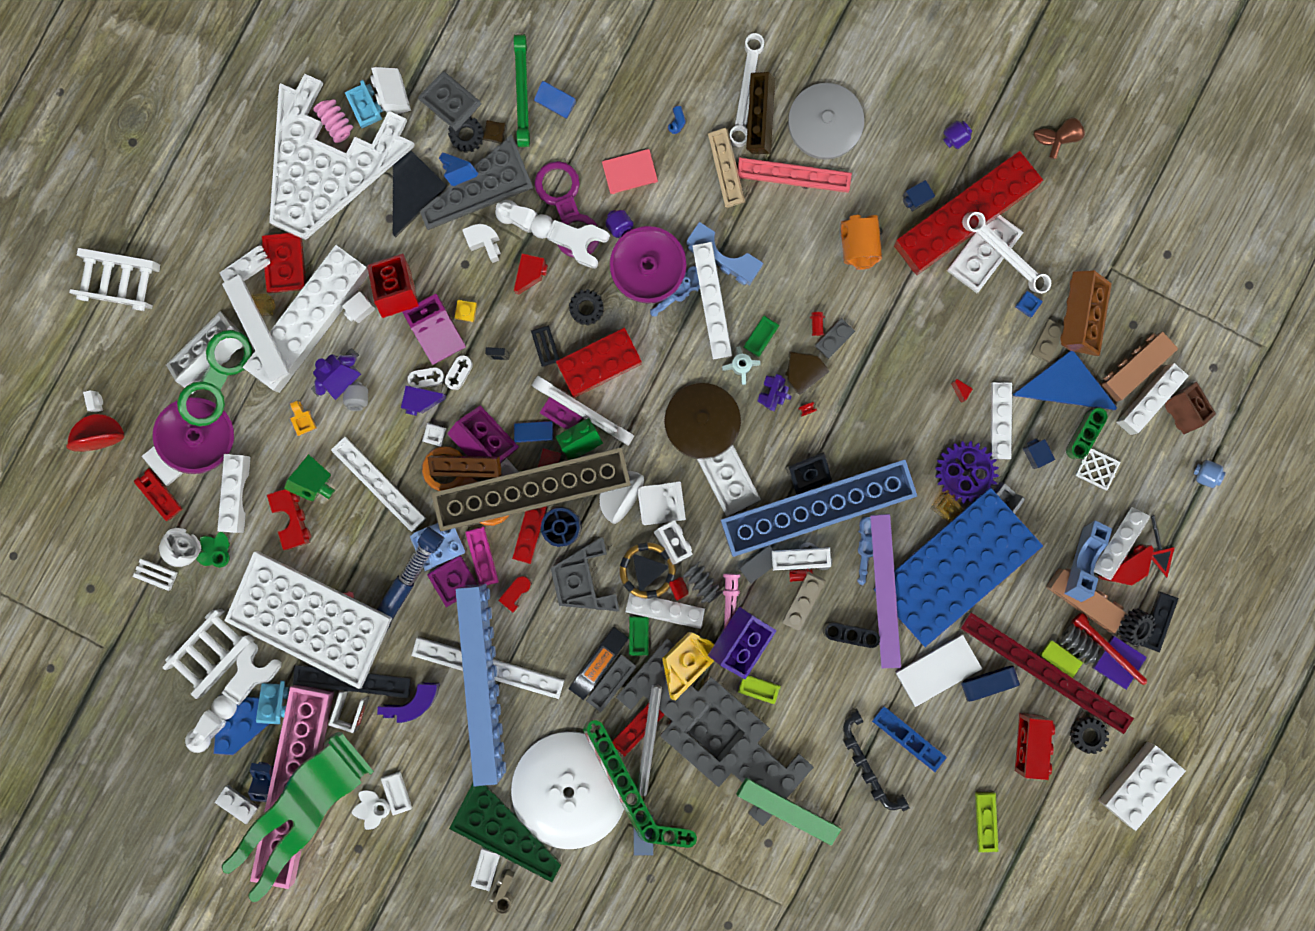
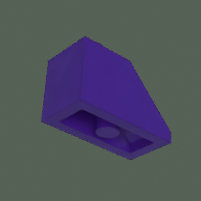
M405 386L401 408L406 410V414L417 416V413L423 414L445 400L446 395Z

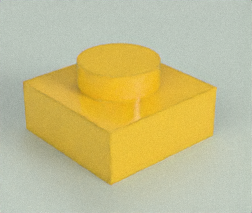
M457 300L454 319L474 322L477 303Z

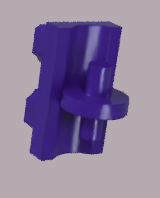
M778 374L776 376L767 375L764 386L771 388L770 393L761 392L757 401L768 410L775 412L777 404L783 405L785 399L791 400L792 396L787 394L789 387L784 386L786 379Z

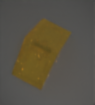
M942 493L930 508L948 523L964 510L949 493Z

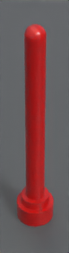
M1083 612L1079 613L1071 621L1076 628L1084 629L1140 684L1145 685L1147 683V679L1089 624L1088 617Z

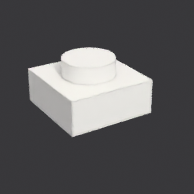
M91 390L83 392L87 411H103V399L99 392Z

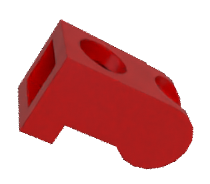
M526 576L518 577L498 601L514 613L519 607L516 604L517 600L523 593L531 589V580Z

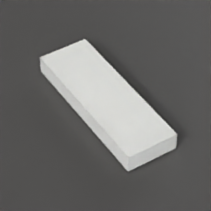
M830 547L772 551L773 571L831 567Z

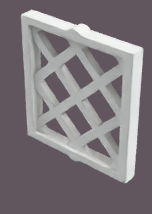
M1091 448L1089 453H1091L1092 460L1086 461L1087 456L1084 457L1075 476L1107 491L1121 462ZM1094 453L1101 457L1095 458ZM1103 459L1104 466L1098 467L1097 460ZM1106 459L1112 461L1113 463L1107 464ZM1094 462L1096 468L1089 470L1088 464ZM1083 465H1085L1087 472L1081 473L1080 471ZM1115 465V468L1111 473L1109 470V466ZM1106 468L1108 474L1102 476L1100 469ZM1097 471L1099 477L1093 479L1091 473ZM1088 474L1090 479L1083 477V475ZM1109 477L1110 479L1107 485H1105L1103 478ZM1100 480L1102 485L1096 483L1095 481Z

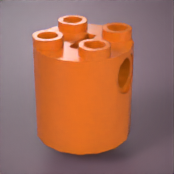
M853 215L849 217L850 220L841 221L840 224L844 263L853 265L857 270L869 269L882 259L878 216L870 215L866 218H861V215Z

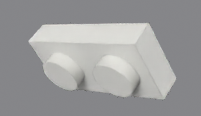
M229 785L223 789L215 801L217 805L245 824L249 823L259 808L258 805Z

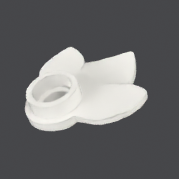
M373 791L359 792V798L362 802L353 809L352 814L359 819L365 820L364 827L366 830L374 829L380 824L381 819L389 814V803L385 799H379L378 795ZM378 805H382L384 811H379Z

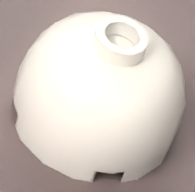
M183 528L168 530L162 537L159 545V552L163 560L174 567H183L191 564L201 551V544L194 534L190 536L188 533H185L187 530Z

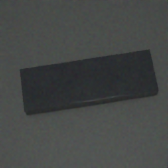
M1158 591L1150 613L1155 619L1153 621L1155 622V626H1153L1155 629L1151 631L1150 634L1152 636H1148V641L1144 642L1142 647L1160 653L1179 598Z

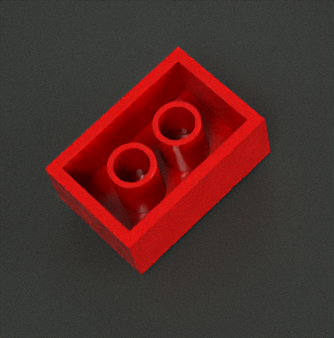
M404 254L367 265L374 303L382 318L419 306L411 270Z
M1019 713L1015 771L1024 778L1049 780V775L1052 774L1050 758L1054 752L1052 735L1055 734V724L1053 720L1043 715Z

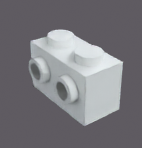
M675 520L654 531L660 545L666 550L673 565L693 555L690 544L685 541L682 535L683 531Z

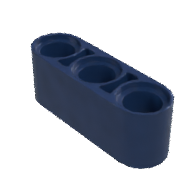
M1012 665L966 679L961 682L967 702L1015 688L1020 683L1015 668Z

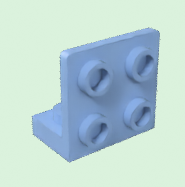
M438 523L429 526L445 538L438 550L429 555L430 557L423 566L425 571L465 553L456 529L440 531ZM426 528L410 536L415 550L418 547L417 541Z

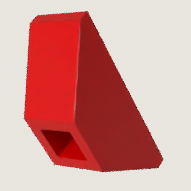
M1144 544L1136 546L1133 549V553L1126 555L1111 580L1101 575H1097V577L1101 580L1132 586L1149 574L1154 550L1153 546Z

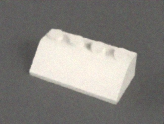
M221 311L166 364L174 380L184 388L193 382L201 381L209 367L206 359L207 344L215 334L224 330L241 332ZM226 338L220 341L214 351L218 364L226 363L231 355L242 347L241 342L234 338Z

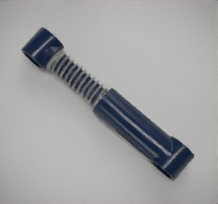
M430 527L423 531L417 541L416 553H413L414 556L406 565L407 567H405L403 573L394 580L378 606V611L392 617L393 620L412 590L414 580L419 572H421V569L430 557L429 555L438 550L444 541V536Z

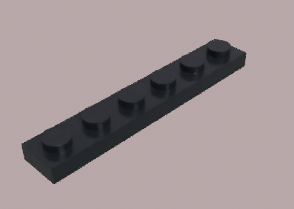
M295 665L293 685L408 698L411 678L368 673L362 688L358 689L317 667Z

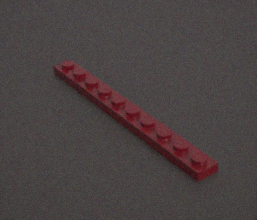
M969 612L959 628L1120 733L1125 734L1134 720L1132 716L975 614Z

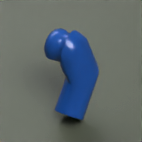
M682 106L673 108L675 119L668 125V130L672 134L679 133L686 123Z

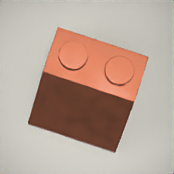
M1197 381L1173 394L1165 403L1167 412L1172 415L1177 429L1183 435L1204 426L1216 415Z

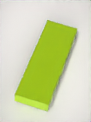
M976 792L978 852H999L996 793Z

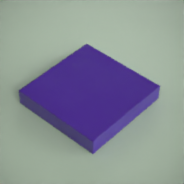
M1112 636L1108 641L1139 671L1147 658L1146 656L1115 636ZM1106 650L1092 667L1126 690L1134 679Z

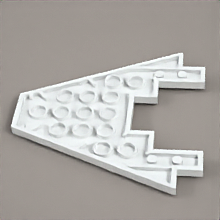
M306 74L302 77L296 90L281 83L279 85L270 223L273 226L304 240L308 239L414 147L412 141L400 137L407 123L406 118L388 111L372 144L354 137L347 153H344L317 141L316 138L323 124L321 121L307 115L323 83Z

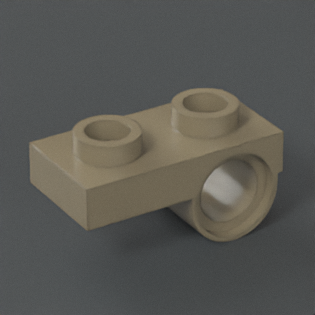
M508 869L506 875L501 874L497 883L500 888L497 893L493 892L489 901L492 904L490 911L496 914H506L510 911L513 904V896L507 890L515 872ZM505 899L509 905L501 906L499 900Z

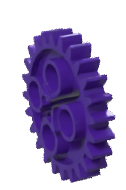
M962 441L960 447L955 443L953 444L954 450L948 447L946 448L948 454L941 453L944 460H937V463L941 465V467L935 468L936 471L940 472L935 478H941L937 485L944 486L941 492L947 490L948 498L954 495L955 502L961 498V502L965 503L968 498L969 502L972 503L973 498L977 499L987 489L991 488L990 485H997V482L993 480V478L999 477L998 474L994 473L999 467L993 466V463L997 460H990L993 453L986 454V447L980 450L979 443L975 447H972V441L967 446ZM965 454H970L973 457L971 464L964 462L963 457ZM955 459H958L964 469L971 470L969 475L978 483V486L974 485L973 481L968 475L963 476L962 473H964V470L959 464H957ZM949 466H955L958 469L956 476L949 474ZM977 469H982L985 472L984 479L976 477ZM962 481L969 482L970 489L968 491L961 489L960 484Z

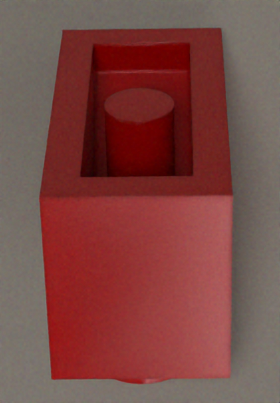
M527 254L521 255L513 290L515 294L519 295L542 281L543 275L546 276L548 265L544 258Z

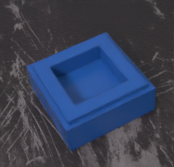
M1026 291L1015 308L1031 318L1043 301L1029 291Z

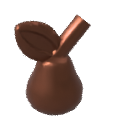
M1069 118L1057 132L1051 129H1039L1033 135L1039 143L1053 145L1049 158L1057 159L1061 144L1082 140L1085 136V131L1077 118Z

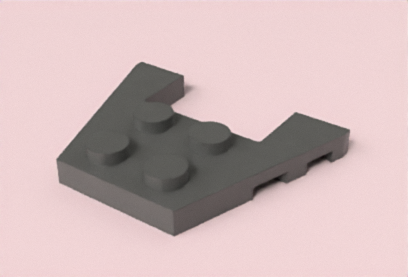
M599 538L551 568L559 606L620 611L616 594L596 598L589 568V558L607 554L604 538Z

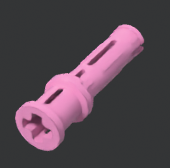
M723 574L725 578V589L723 590V595H725L724 629L736 612L737 596L740 594L738 590L740 574Z

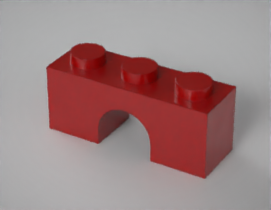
M286 489L267 494L272 513L285 512L290 518L289 526L282 531H278L283 550H290L309 544L311 534L308 527H305L304 520L306 518L304 511L299 507L300 497Z

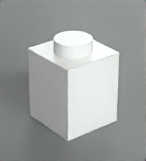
M360 291L342 306L346 310L344 315L351 322L354 320L357 323H360L376 309Z

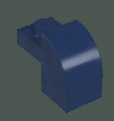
M265 762L251 763L249 771L252 775V782L248 791L251 800L267 802L274 766Z

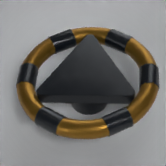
M645 542L633 546L624 554L620 563L619 572L623 586L631 594L639 598L651 599L661 596L670 588L669 582L674 581L676 576L675 564H672L664 547L655 543ZM654 550L660 553L668 565L635 553ZM632 556L639 590L634 587L627 577V567ZM669 569L666 581L659 589L642 591Z

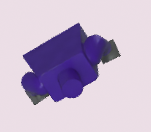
M351 348L345 355L336 356L331 354L326 359H318L315 363L316 369L313 371V375L316 377L315 385L311 388L316 396L324 395L327 391L336 400L361 375L353 366L359 354Z

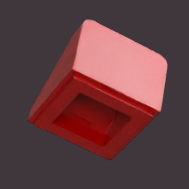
M959 379L951 383L960 402H965L973 390L972 387Z
M682 577L669 582L676 600L689 594Z

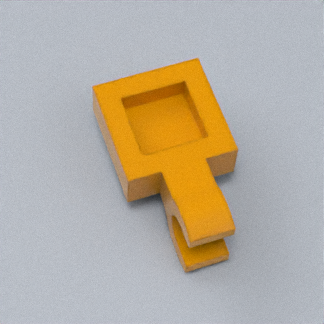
M300 401L290 403L295 414L290 419L297 436L317 429L310 411L304 412Z

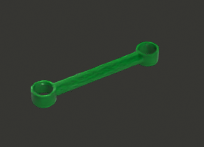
M514 34L518 147H530L526 60L527 41L526 34Z

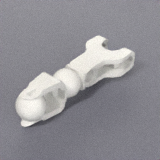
M503 200L496 205L495 213L500 222L504 224L512 223L528 233L532 232L538 238H547L549 241L572 250L578 263L593 269L597 268L598 261L587 253V246L592 241L607 242L610 237L607 231L594 225H586L577 229L556 220L553 221L548 215H538L534 210L518 206L511 200Z
M254 642L249 643L238 655V671L223 690V695L218 696L213 701L211 710L205 711L196 727L188 732L185 738L186 747L194 753L205 751L209 747L211 739L226 725L225 720L235 714L237 705L241 704L257 684L270 682L281 668L282 662L274 659L263 668L255 667L253 659L258 652V646Z

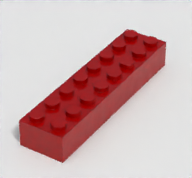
M1019 151L897 239L894 247L917 276L976 233L967 231L963 227L962 221L967 213H982L985 217V224L988 225L999 215L1036 190L1043 182V179L1021 151ZM972 215L969 219V225L974 229L979 224V219L976 215Z

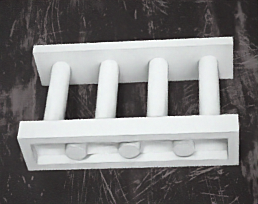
M78 248L77 256L84 259L85 266L80 291L70 289L69 292L76 295V299L88 301L91 298L133 306L132 309L144 311L145 308L152 309L153 305L144 302L149 274L152 271L159 272L160 264L145 259ZM96 261L102 262V265H104L98 294L88 292L93 264H96ZM114 265H121L122 275L117 297L107 296L112 267ZM133 268H138L141 272L136 301L125 299L130 271H133Z
M223 609L210 611L205 617L206 621L176 653L173 652L166 658L165 661L167 663L162 667L164 670L175 667L194 685L195 690L191 695L195 699L203 697L233 665L242 650L249 643L255 641L251 635L239 637L219 618L225 612ZM213 623L234 642V647L231 651H226L206 632ZM200 638L221 656V661L217 666L212 665L193 647ZM187 652L207 670L208 676L204 680L199 679L180 661Z

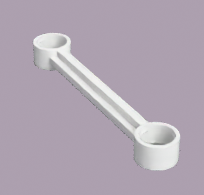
M757 33L750 34L745 41L747 57L735 127L731 129L729 135L731 144L735 147H742L747 142L746 125L749 109L750 75L756 72L758 55L764 47V39ZM752 39H756L761 43V47L758 50H752L748 47L747 43ZM742 131L745 134V140L742 142L734 141L732 133Z
M969 212L964 216L962 221L963 227L967 231L977 232L1029 281L1028 285L1031 291L1045 293L1050 289V277L1046 274L1037 273L985 224V217L982 213ZM972 215H976L979 219V224L974 229L969 225V219ZM1041 276L1044 279V286L1042 289L1037 290L1035 282Z
M537 376L531 386L561 403L581 417L589 418L594 425L629 446L634 438V435L601 416L543 378Z

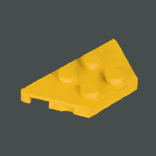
M688 632L662 658L669 695L675 701L714 662L708 654L715 644L692 632Z

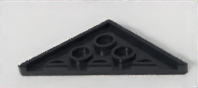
M411 150L393 165L392 234L395 238L420 214V211L447 188V185Z

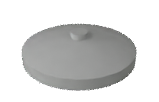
M833 83L812 85L802 91L791 106L788 116L789 133L795 145L802 152L813 158L829 160L841 157L852 150L861 137L864 128L862 106L855 95L843 86Z

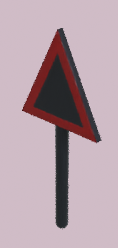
M1151 515L1158 551L1153 552L1152 561L1164 576L1168 578L1175 547L1162 550L1155 516Z

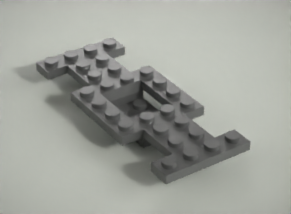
M667 638L616 698L631 710L643 696L650 701L652 685L662 686L659 710L670 718L672 722L660 736L717 787H720L732 773L741 782L747 777L787 799L814 766L798 753L788 766L784 767L758 744L759 740L770 728L711 676L699 690L690 685L676 701L672 700L669 695L662 658L675 645ZM755 805L748 811V814L762 826L772 817V814Z

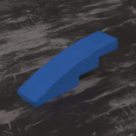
M883 707L872 720L873 723L932 771L936 772L947 757L886 707Z

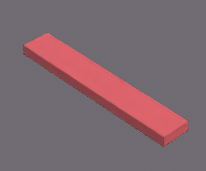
M740 157L737 169L739 178L846 193H849L852 175L851 172Z

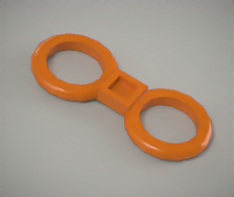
M442 446L433 449L426 455L422 465V474L426 483L431 488L443 491L478 482L473 477L459 476L448 484L436 482L430 476L427 457L449 454L451 456L463 455L452 447ZM509 516L480 523L487 526H495L503 523Z

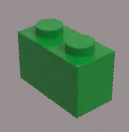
M589 418L555 436L568 460L579 458L604 444Z

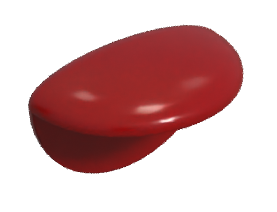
M100 414L84 417L73 426L69 433L66 448L75 452L106 448L123 440L125 437L124 431L120 424L109 416Z

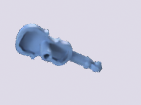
M695 266L690 267L685 272L681 286L672 296L663 300L656 308L650 310L651 316H658V312L663 311L675 300L683 301L689 296L691 291H699L700 284Z
M871 517L861 519L860 530L858 531L861 533L858 553L861 555L860 577L857 579L860 585L866 583L869 557H873Z

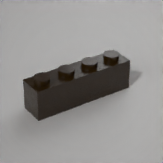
M755 72L750 75L746 149L753 155L771 154L775 78L770 72Z

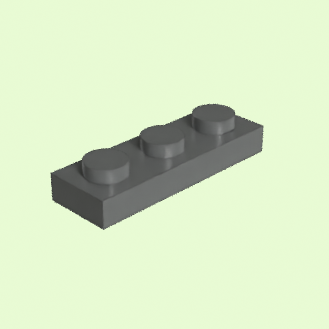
M621 654L586 701L599 712H602L637 666Z

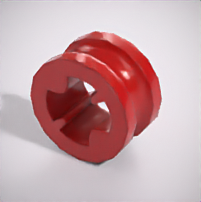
M814 402L798 408V410L802 411L801 417L817 411V408H814Z

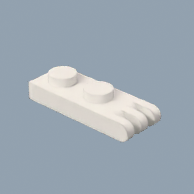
M257 246L219 272L224 282L237 275L242 276L245 281L269 265L270 260L268 258L265 259L267 255L265 252H262L264 250L263 247Z

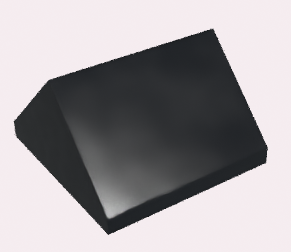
M824 452L785 468L797 495L832 481Z

